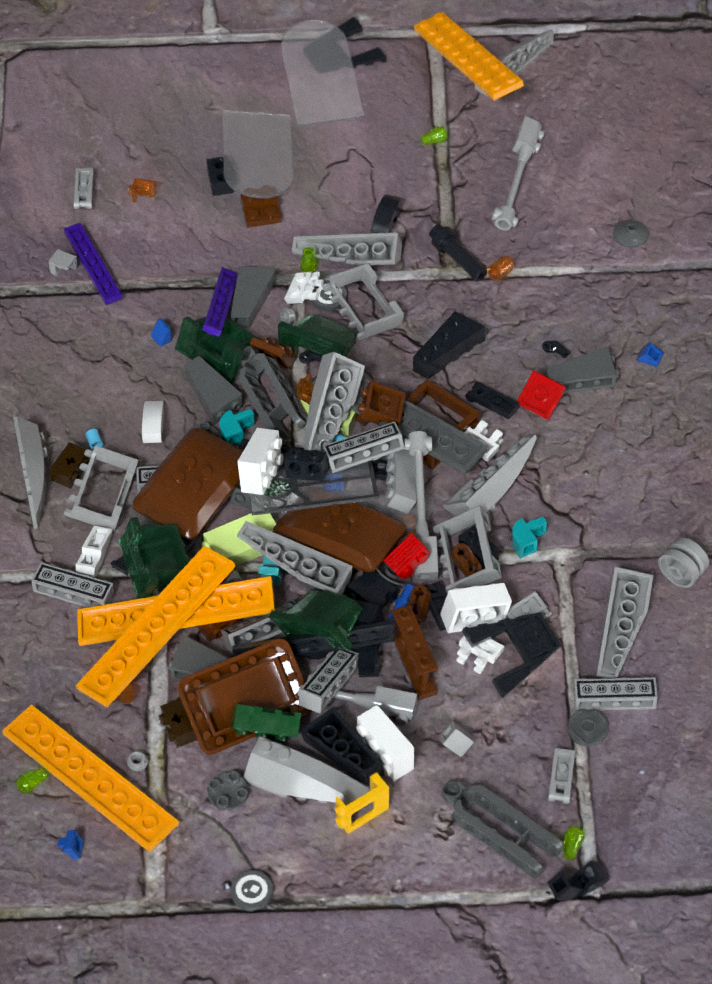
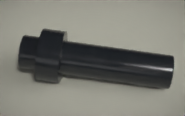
M438 224L431 229L429 236L432 238L431 244L439 252H446L476 282L486 276L487 269L457 241V234L449 226L443 227L441 224Z

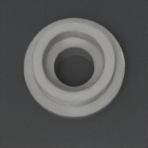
M287 307L283 308L280 313V320L286 326L295 322L293 309H288Z
M136 751L128 757L127 765L132 771L139 772L147 767L148 759L145 754Z

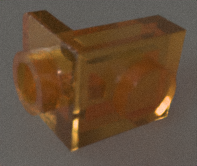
M135 178L128 191L132 202H136L137 196L155 198V181Z
M310 374L301 378L296 385V397L309 405L314 389Z

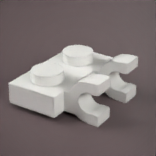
M296 273L284 298L286 303H303L304 299L316 300L318 293L312 292L314 286L322 287L324 284L323 279H318L320 273Z
M481 420L475 429L469 427L464 433L487 445V451L481 458L489 462L499 451V445L503 442L501 438L503 433L496 429L488 439L485 437L488 433L486 429L488 423Z
M463 636L459 642L461 648L457 652L459 657L456 662L464 665L470 653L478 656L474 661L476 664L474 671L481 674L487 662L494 664L504 651V646L489 639L471 648L467 639Z

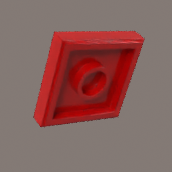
M533 370L517 402H519L520 406L550 420L567 387Z

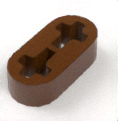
M459 543L452 548L451 557L466 577L482 570L480 562L466 544ZM463 550L464 553L459 556L457 552ZM474 566V571L470 572L469 568Z
M417 585L412 589L408 602L413 612L418 611V614H415L418 623L425 619L431 599V591L423 585Z

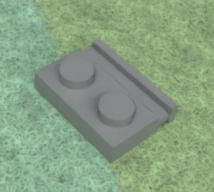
M535 591L510 607L506 619L511 620L519 616L541 612L546 620L551 617L552 613L548 611L547 606Z

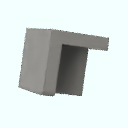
M57 249L49 260L50 273L57 276L61 269L68 270L71 268L76 270L78 268L76 256Z
M453 721L439 735L443 745L460 757L474 743L471 735Z

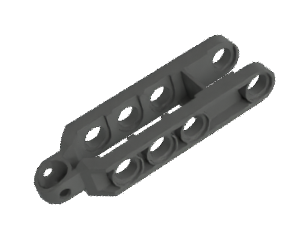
M249 345L240 354V361L243 367L240 370L239 380L265 428L278 430L279 438L282 439V445H286L290 438L280 420L288 414L295 424L298 425L297 427L303 429L307 423V415L276 359L267 357L264 353H260ZM264 369V373L268 375L272 382L271 386L276 389L279 395L280 403L275 408H273L258 380L259 374Z
M450 781L442 787V798L453 807L455 824L530 877L537 879L544 872L545 868L522 848L528 841L552 857H557L564 849V845L556 836L483 785L465 787L457 781ZM471 805H479L522 836L515 843L511 840L508 841L499 835L496 829H491L482 823L479 817L472 816L467 810Z

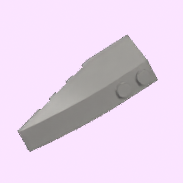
M551 29L533 36L507 50L497 59L518 75L553 44L554 31ZM475 84V89H476V90H478L479 92H481V93L485 94L486 96H488L483 90H481V89Z
M398 232L295 236L292 245L293 254L359 266L369 263V265L396 264L401 260L402 242Z
M336 352L322 356L308 411L304 450L324 452L323 446L330 444L334 436L338 434L340 425L346 419L350 407L356 401L365 368L364 365Z
M16 416L13 417L33 527L37 529L45 501L46 468L44 458L48 457L46 446L42 447L41 443H45L43 432H39L38 425Z
M536 435L523 436L506 450L507 454L501 455L492 461L493 466L482 469L479 472L480 476L476 480L470 479L443 505L444 509L455 516L478 506L485 512L492 510L496 506V502L505 494L521 472L535 444Z
M245 521L237 534V537L300 581L335 596L342 595L347 584L350 582L353 566L248 521Z
M614 567L610 576L603 618L596 677L609 679L618 677L648 612L653 575Z
M259 737L255 744L243 777L248 784L278 796H295L301 800L308 798L318 800L320 803H336L335 798L338 796L345 805H348L370 791L368 787L335 768L263 737Z

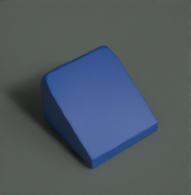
M159 318L151 337L161 347L172 341L171 329Z
M649 342L642 347L636 360L656 367L664 352Z

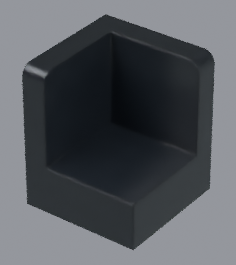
M377 645L357 647L359 677H379Z

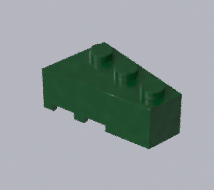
M235 704L232 709L230 729L235 730V734L247 736V732L255 733L257 738L263 737L267 739V735L275 736L276 741L287 742V738H298L301 713H289L282 710H270L262 707Z

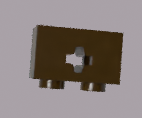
M69 442L49 469L51 481L71 489L75 479H80L83 473L79 468L80 464L88 465L90 462V457L84 455L87 449Z
M180 698L160 706L161 714L158 715L162 726L166 725L168 729L166 733L170 742L174 741L176 747L179 748L197 740Z

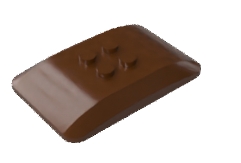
M201 428L191 429L167 455L133 501L134 510L185 539L193 540L197 538L239 485L238 459L243 450Z
M313 489L302 493L309 497L310 502L343 498ZM299 498L294 504H302L304 500ZM346 500L291 507L274 526L273 532L353 566V568L364 572H372L379 567L405 534L406 526L399 520L360 503Z
M276 639L186 676L177 683V692L202 752L208 755L216 754L255 737V733L247 732V736L235 734V730L230 729L232 709L235 704L262 707L270 710L276 709L289 713L298 712L301 713V717L308 715L312 711L299 706V696L297 693L299 687L304 685L305 682L291 647L284 639Z

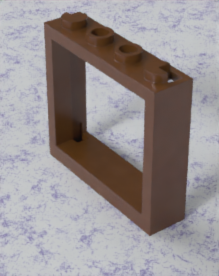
M429 380L419 384L415 391L405 398V400L417 406L428 395L464 418L455 427L462 432H465L469 427L475 429L480 422L479 411ZM429 454L423 456V464L432 470L441 462Z

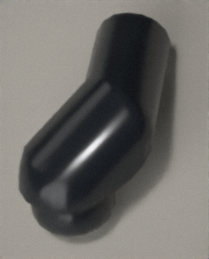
M545 341L542 344V348L546 353H558L563 358H566L570 353L558 341Z
M310 349L300 353L299 360L304 364L313 361L321 363L322 356L325 354Z

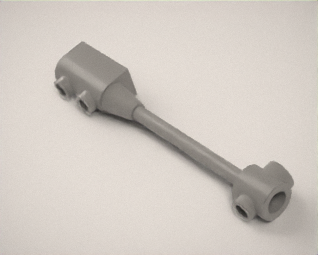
M527 116L524 117L519 126L512 151L518 153V166L506 205L500 208L496 207L491 217V220L495 221V226L504 231L510 230L511 227L515 228L519 218L515 217L516 212L512 208L524 167L534 152L538 153L541 146L538 140L541 141L545 133L541 130L542 126L538 121Z
M414 431L405 439V450H409V454L415 456L418 513L415 537L431 554L425 563L419 564L414 569L413 574L418 580H438L437 536H429L425 517L423 456L427 455L428 451H432V436H427V433L423 431Z
M377 686L375 694H352L338 691L334 696L336 699L351 701L367 709L378 705L387 717L388 715L396 717L395 721L402 724H407L408 720H413L418 702L417 694L381 686Z

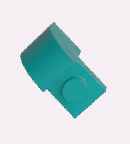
M248 409L233 415L231 410L224 413L219 422L222 440L233 446L239 445L241 440L244 439L243 430L255 425L253 411Z
M543 516L538 519H532L528 523H525L523 518H521L514 524L512 547L520 559L537 552L538 540L536 537L546 533L547 521Z
M264 556L263 566H259L261 578L271 576L273 584L281 585L285 570Z

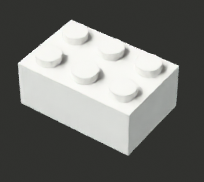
M257 428L238 459L241 492L263 495L266 489L270 487L271 480L276 476L277 469L283 464L284 459L283 454H281L282 439L279 438L278 430Z
M492 583L461 589L454 588L448 591L440 615L447 633L461 632L464 627L471 628L479 624H491L506 619L512 600L504 583Z
M378 705L357 717V735L382 762L385 776H390L393 781H396L414 769V747Z

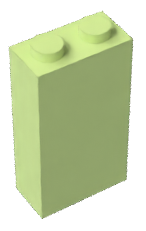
M269 511L253 512L204 533L202 546H206L220 555L230 558L235 563V566H239L262 556L261 553L237 537L245 521L273 532L276 522Z

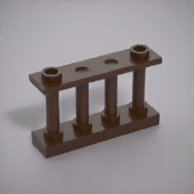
M411 605L391 610L399 629L393 632L394 645L418 700L437 695V688L430 672L437 671L438 667Z

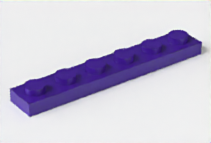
M81 223L64 228L67 239L105 305L121 300L122 294Z
M223 267L220 270L202 328L208 334L218 337L222 332L238 273Z

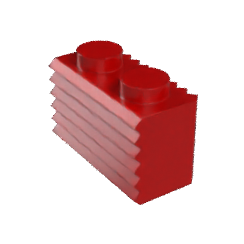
M410 533L383 561L402 580H405V578H409L414 573V569L419 564L427 561L431 553Z

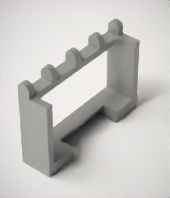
M369 263L330 276L329 284L323 286L325 292L331 291L334 295L331 298L332 303L339 302L343 308L339 312L341 316L348 315L351 319V322L348 324L350 329L357 328L360 332L356 336L358 340H363L401 326L404 312L396 301L388 303L375 285L377 275ZM362 280L387 316L367 323L363 327L337 288Z
M95 445L93 451L85 450L84 455L91 458L88 465L80 464L79 468L86 472L84 479H75L74 485L80 487L78 496L69 495L68 500L75 504L72 510L65 509L63 514L95 526L113 529L114 532L138 460ZM94 459L127 470L111 517L78 506Z
M480 506L433 527L435 533L440 532L441 539L437 540V546H443L445 554L441 555L439 559L440 562L447 563L448 570L442 573L443 578H450L451 584L445 587L447 593L454 588L484 586L502 578L499 562L491 555L487 532L491 531L489 516ZM476 524L485 569L457 581L448 536Z

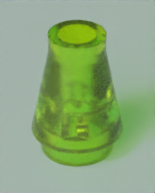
M437 126L421 136L424 146L442 143L447 139L443 126Z
M304 248L300 269L303 272L313 273L317 268L313 249Z
M43 768L19 775V778L16 779V786L22 794H29L46 780L48 775Z
M568 827L567 831L564 832L563 857L565 859L575 860L576 854L585 839L583 830L576 827Z

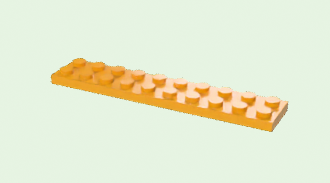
M436 13L434 16L414 25L415 31L493 100L524 86L523 80L445 13Z
M203 546L76 684L77 689L108 708L236 567L235 563L210 548Z
M268 576L219 585L179 629L275 613L272 577ZM157 596L77 609L79 645L83 646L118 640Z
M32 704L2 730L5 737L148 852H151L179 825L176 818Z

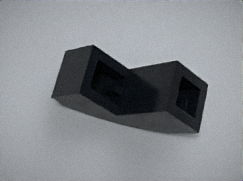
M388 194L383 196L377 207L370 232L391 233L394 217L400 214L403 198Z
M591 860L577 873L561 870L547 884L556 900H569L596 890L610 879L602 864Z

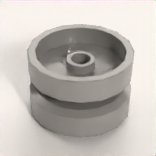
M681 537L677 538L659 557L658 565L669 581L677 586L690 588L709 567V559L705 551L697 543Z

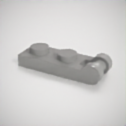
M93 168L76 169L74 209H80V207L92 209Z
M555 748L548 802H555L557 800L569 804L575 750ZM556 788L564 789V793L556 792Z

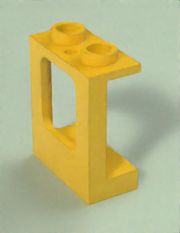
M378 773L370 776V791L350 804L345 805L338 796L335 798V821L341 829L344 828L349 834L389 809V787ZM373 802L374 809L351 822L353 813Z

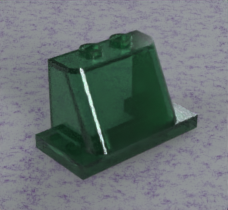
M316 314L307 315L295 325H290L283 321L278 325L279 345L283 346L284 344L291 347L295 355L298 353V346L320 355L336 352L347 357L356 343V334L351 328Z
M189 316L183 318L175 350L191 360L200 356L230 384L235 383L244 348L250 345L253 337L259 338L228 318H225L219 337L210 335L202 330L206 317L198 320H193Z
M138 517L130 518L119 543L137 599L151 597L154 589L168 585L190 562V558L186 554L184 541L181 539L176 524L140 525Z
M310 590L284 613L271 610L268 618L287 637L303 634L324 637L333 648L349 651L352 643L347 637L362 608L356 601L344 594L339 593L336 595L326 590H323V592Z

